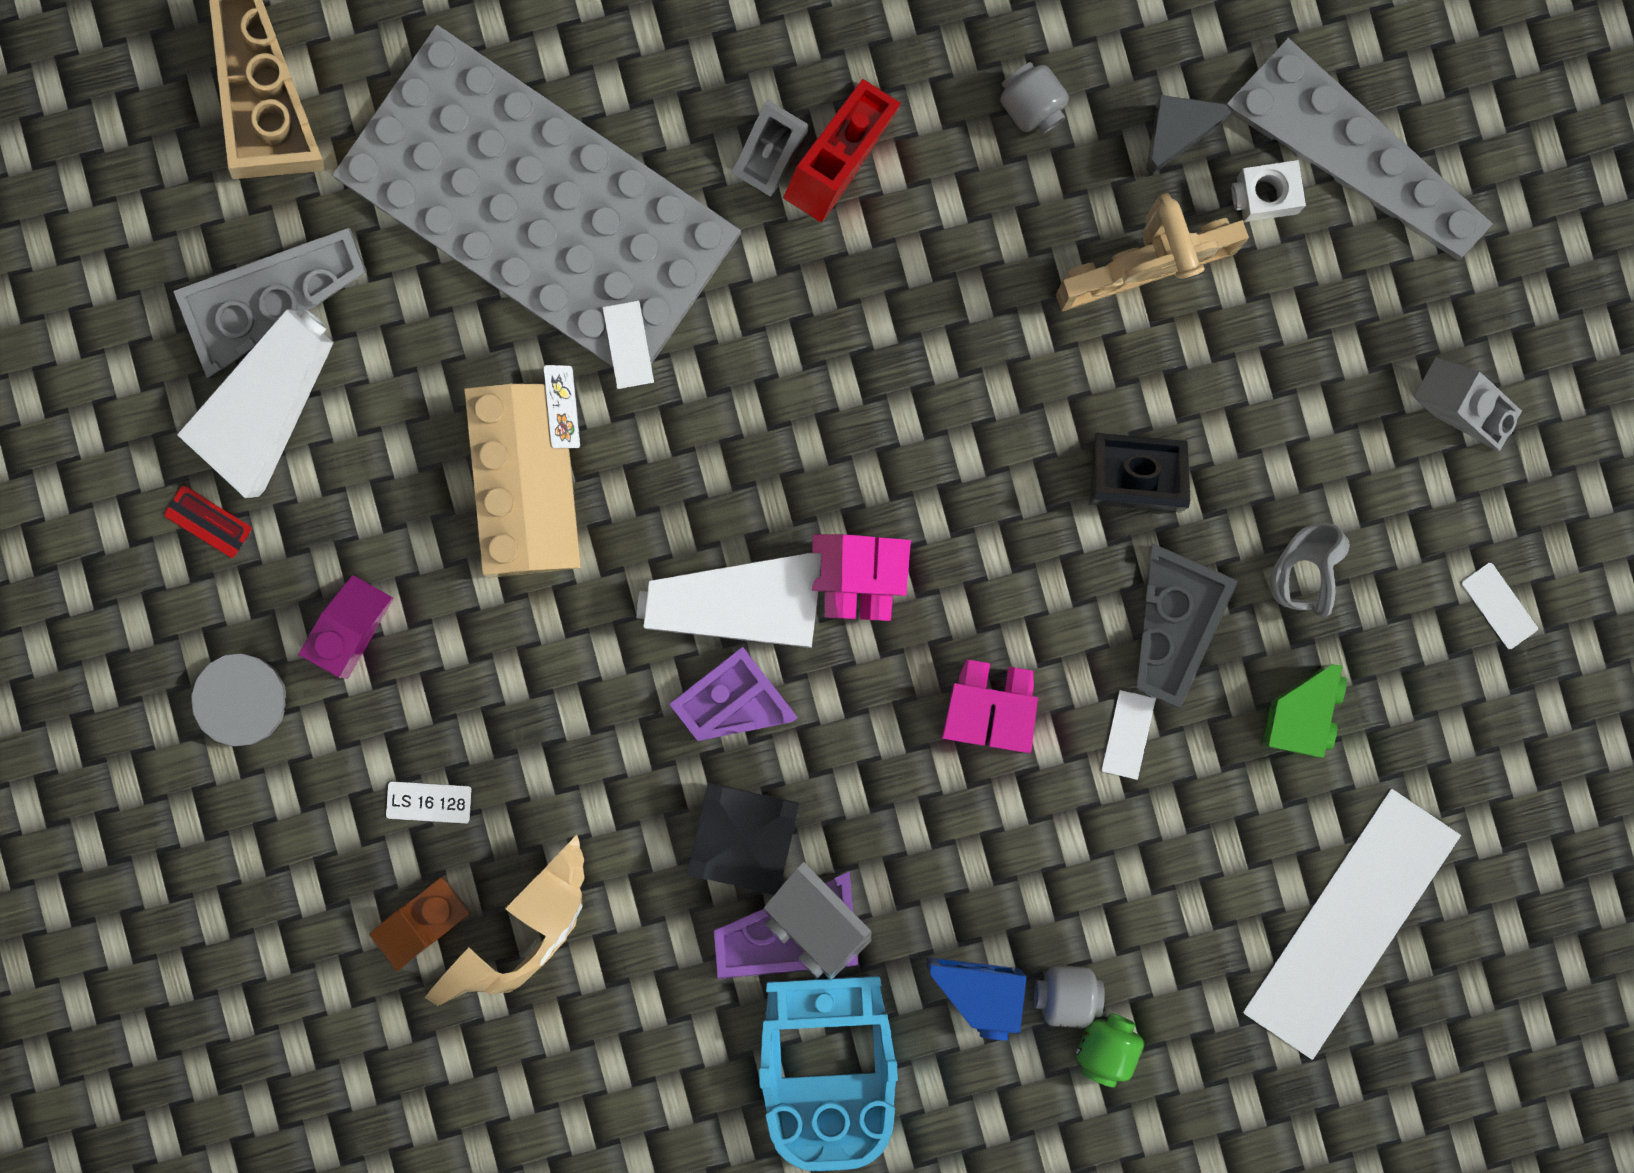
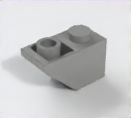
M1435 357L1414 396V399L1436 418L1498 451L1502 449L1506 439L1514 431L1517 419L1522 412L1480 371Z

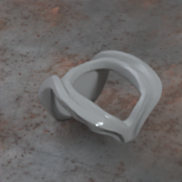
M1331 523L1314 524L1301 529L1293 537L1272 571L1271 590L1276 602L1284 607L1296 610L1313 609L1317 616L1324 618L1332 613L1336 594L1333 566L1345 558L1350 547L1348 538L1338 526ZM1305 560L1313 562L1318 566L1321 575L1318 601L1290 599L1289 575L1291 568L1297 562Z

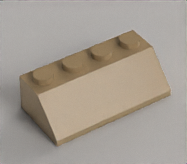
M504 384L466 388L465 399L483 575L488 578L581 569L569 448H553L551 445L545 384Z

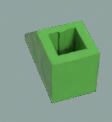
M1336 664L1324 665L1272 699L1261 746L1324 758L1325 751L1333 749L1337 736V723L1331 721L1335 704L1341 705L1345 696L1347 678L1341 677L1343 666Z

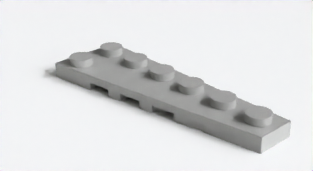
M1289 38L1226 104L1232 111L1231 114L1271 140L1274 138L1296 152V156L1308 164L1313 163L1324 170L1345 188L1348 189L1350 187L1373 202V206L1390 217L1399 219L1405 227L1456 260H1460L1493 225L1490 220Z

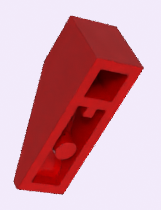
M862 79L797 165L783 199L822 223L851 183L896 114L901 103Z

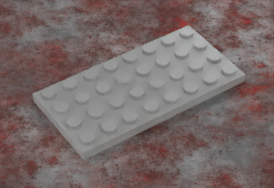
M439 25L435 26L332 175L349 189L611 367H613L603 307L634 301L640 302L649 357L652 364L741 235L739 228Z

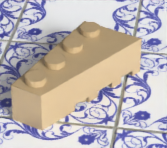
M209 0L227 162L232 179L325 171L322 156L263 0Z

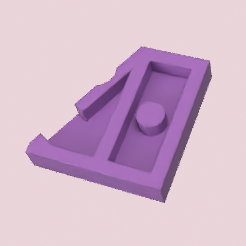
M744 647L669 704L697 741L790 723L798 718Z

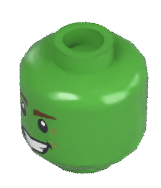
M1109 1013L1107 1020L1094 1019L1092 1024L1085 1029L1075 1055L1076 1060L1083 1067L1081 1070L1082 1075L1109 1087H1115L1117 1082L1130 1080L1144 1049L1143 1039L1133 1031L1136 1024L1114 1013Z

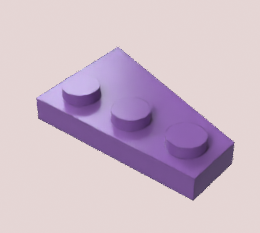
M847 872L825 884L853 912L850 872ZM764 909L714 930L718 979L809 970L797 958L803 951L791 939L783 944L767 928L765 923L770 917L765 913ZM857 956L844 968L858 967Z

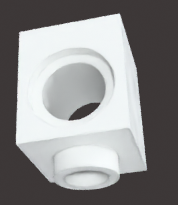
M1299 160L1243 168L1237 176V182L1232 183L1233 205L1236 211L1242 210L1244 222L1296 215L1306 206ZM1259 182L1272 184L1277 191V200L1274 202L1262 201L1256 194V184Z

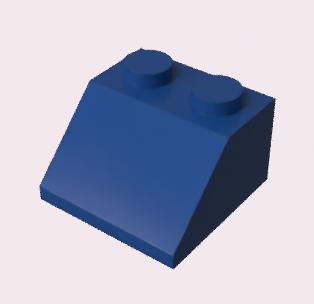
M927 957L926 967L930 975L969 1025L977 1029V1032H980V1037L1008 1040L1009 1033L1020 1034L1026 975L1020 968Z

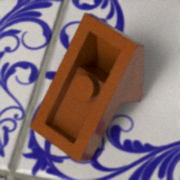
M443 876L404 907L396 910L374 929L369 936L396 971H399L472 912Z

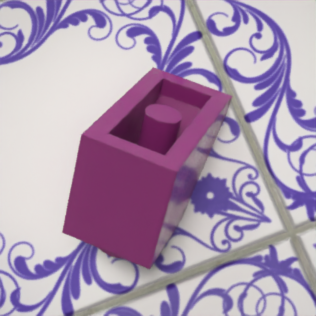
M352 575L321 613L298 655L339 678L348 679L394 598Z

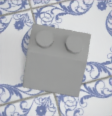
M805 862L793 872L764 907L765 913L770 917L765 923L767 928L783 944L791 939L803 951L797 958L816 978L824 973L832 980L871 942V930Z

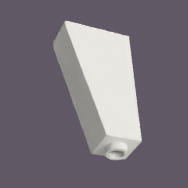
M286 310L177 434L244 498L259 497L265 491L334 343L324 334L327 326L308 310H305L303 314L300 311Z
M807 553L649 581L648 591L640 590L637 618L644 619V628L648 630L812 648L818 591H812V585L820 577L821 554Z

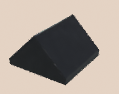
M1095 433L1089 505L1178 513L1189 508L1191 499L1188 441Z

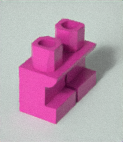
M813 534L812 553L821 554V577L814 581L812 591L825 592V617L856 619L857 594H861V620L891 621L893 596L907 595L911 540L845 534Z
M966 659L959 674L958 684H952L941 739L985 746L991 705H994L987 746L1031 753L1038 697L1032 696L1034 689L1033 671L1008 667L1004 692L986 689L990 663Z

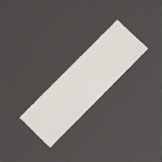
M1391 788L1243 1013L1313 1060L1461 835Z

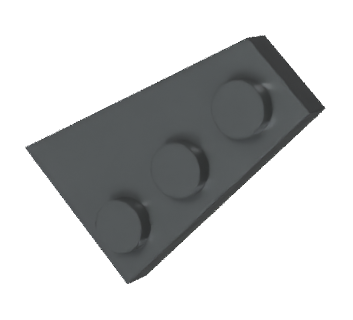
M1153 543L1150 556L1137 690L1180 709L1238 581Z

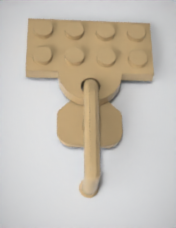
M1169 193L1161 194L1157 197L1146 215V226L1143 231L1145 247L1140 249L1137 247L1112 256L1113 261L1097 269L1094 262L1067 271L1068 277L1063 279L1056 293L1061 312L1174 274L1179 279L1200 274L1204 271V264L1238 252L1249 238L1244 222L1241 220L1229 224L1228 218H1222L1201 227L1202 232L1198 234L1189 233L1179 203L1172 199Z

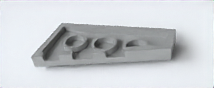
M347 228L173 292L208 379L251 351L286 310L300 311L302 314L305 310L310 311L367 271L351 228Z

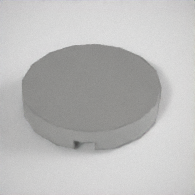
M246 654L225 655L208 664L197 677L191 695L193 715L201 730L216 742L230 746L253 745L269 737L282 722L286 705L285 685L277 670L263 659Z

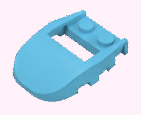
M877 975L833 978L832 980L827 978L767 982L766 992H768L766 1018L763 1021L761 1066L759 1068L760 1088L763 1090L767 1111L766 1120L770 1138L775 1145V1149L788 1163L797 1168L808 1171L860 1168L877 1159L889 1143L894 1125V1097L898 1073L888 1015L885 1013L880 986H882L881 980ZM873 1025L875 1073L782 1078L780 1030Z

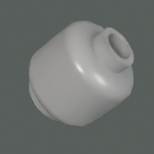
M1029 62L1017 69L1002 82L1005 90L1001 94L1000 102L1018 128L1023 132H1031L1039 128L1045 134L1066 118L1061 111L1068 104L1069 95L1051 69L1046 65L1034 67Z
M1052 966L1047 970L1044 981L1036 980L1034 1008L1042 1009L1044 1020L1050 1026L1087 1028L1092 1024L1094 1018L1102 1016L1105 997L1104 983L1102 980H1097L1094 972L1087 967Z

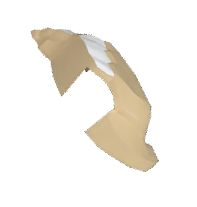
M577 835L506 908L516 918L546 937L512 972L505 974L493 970L468 948L425 996L427 1000L439 1006L466 992L476 991L488 994L512 992L527 981L553 956L576 926L577 917L582 909L580 887L585 879L583 872L584 857Z

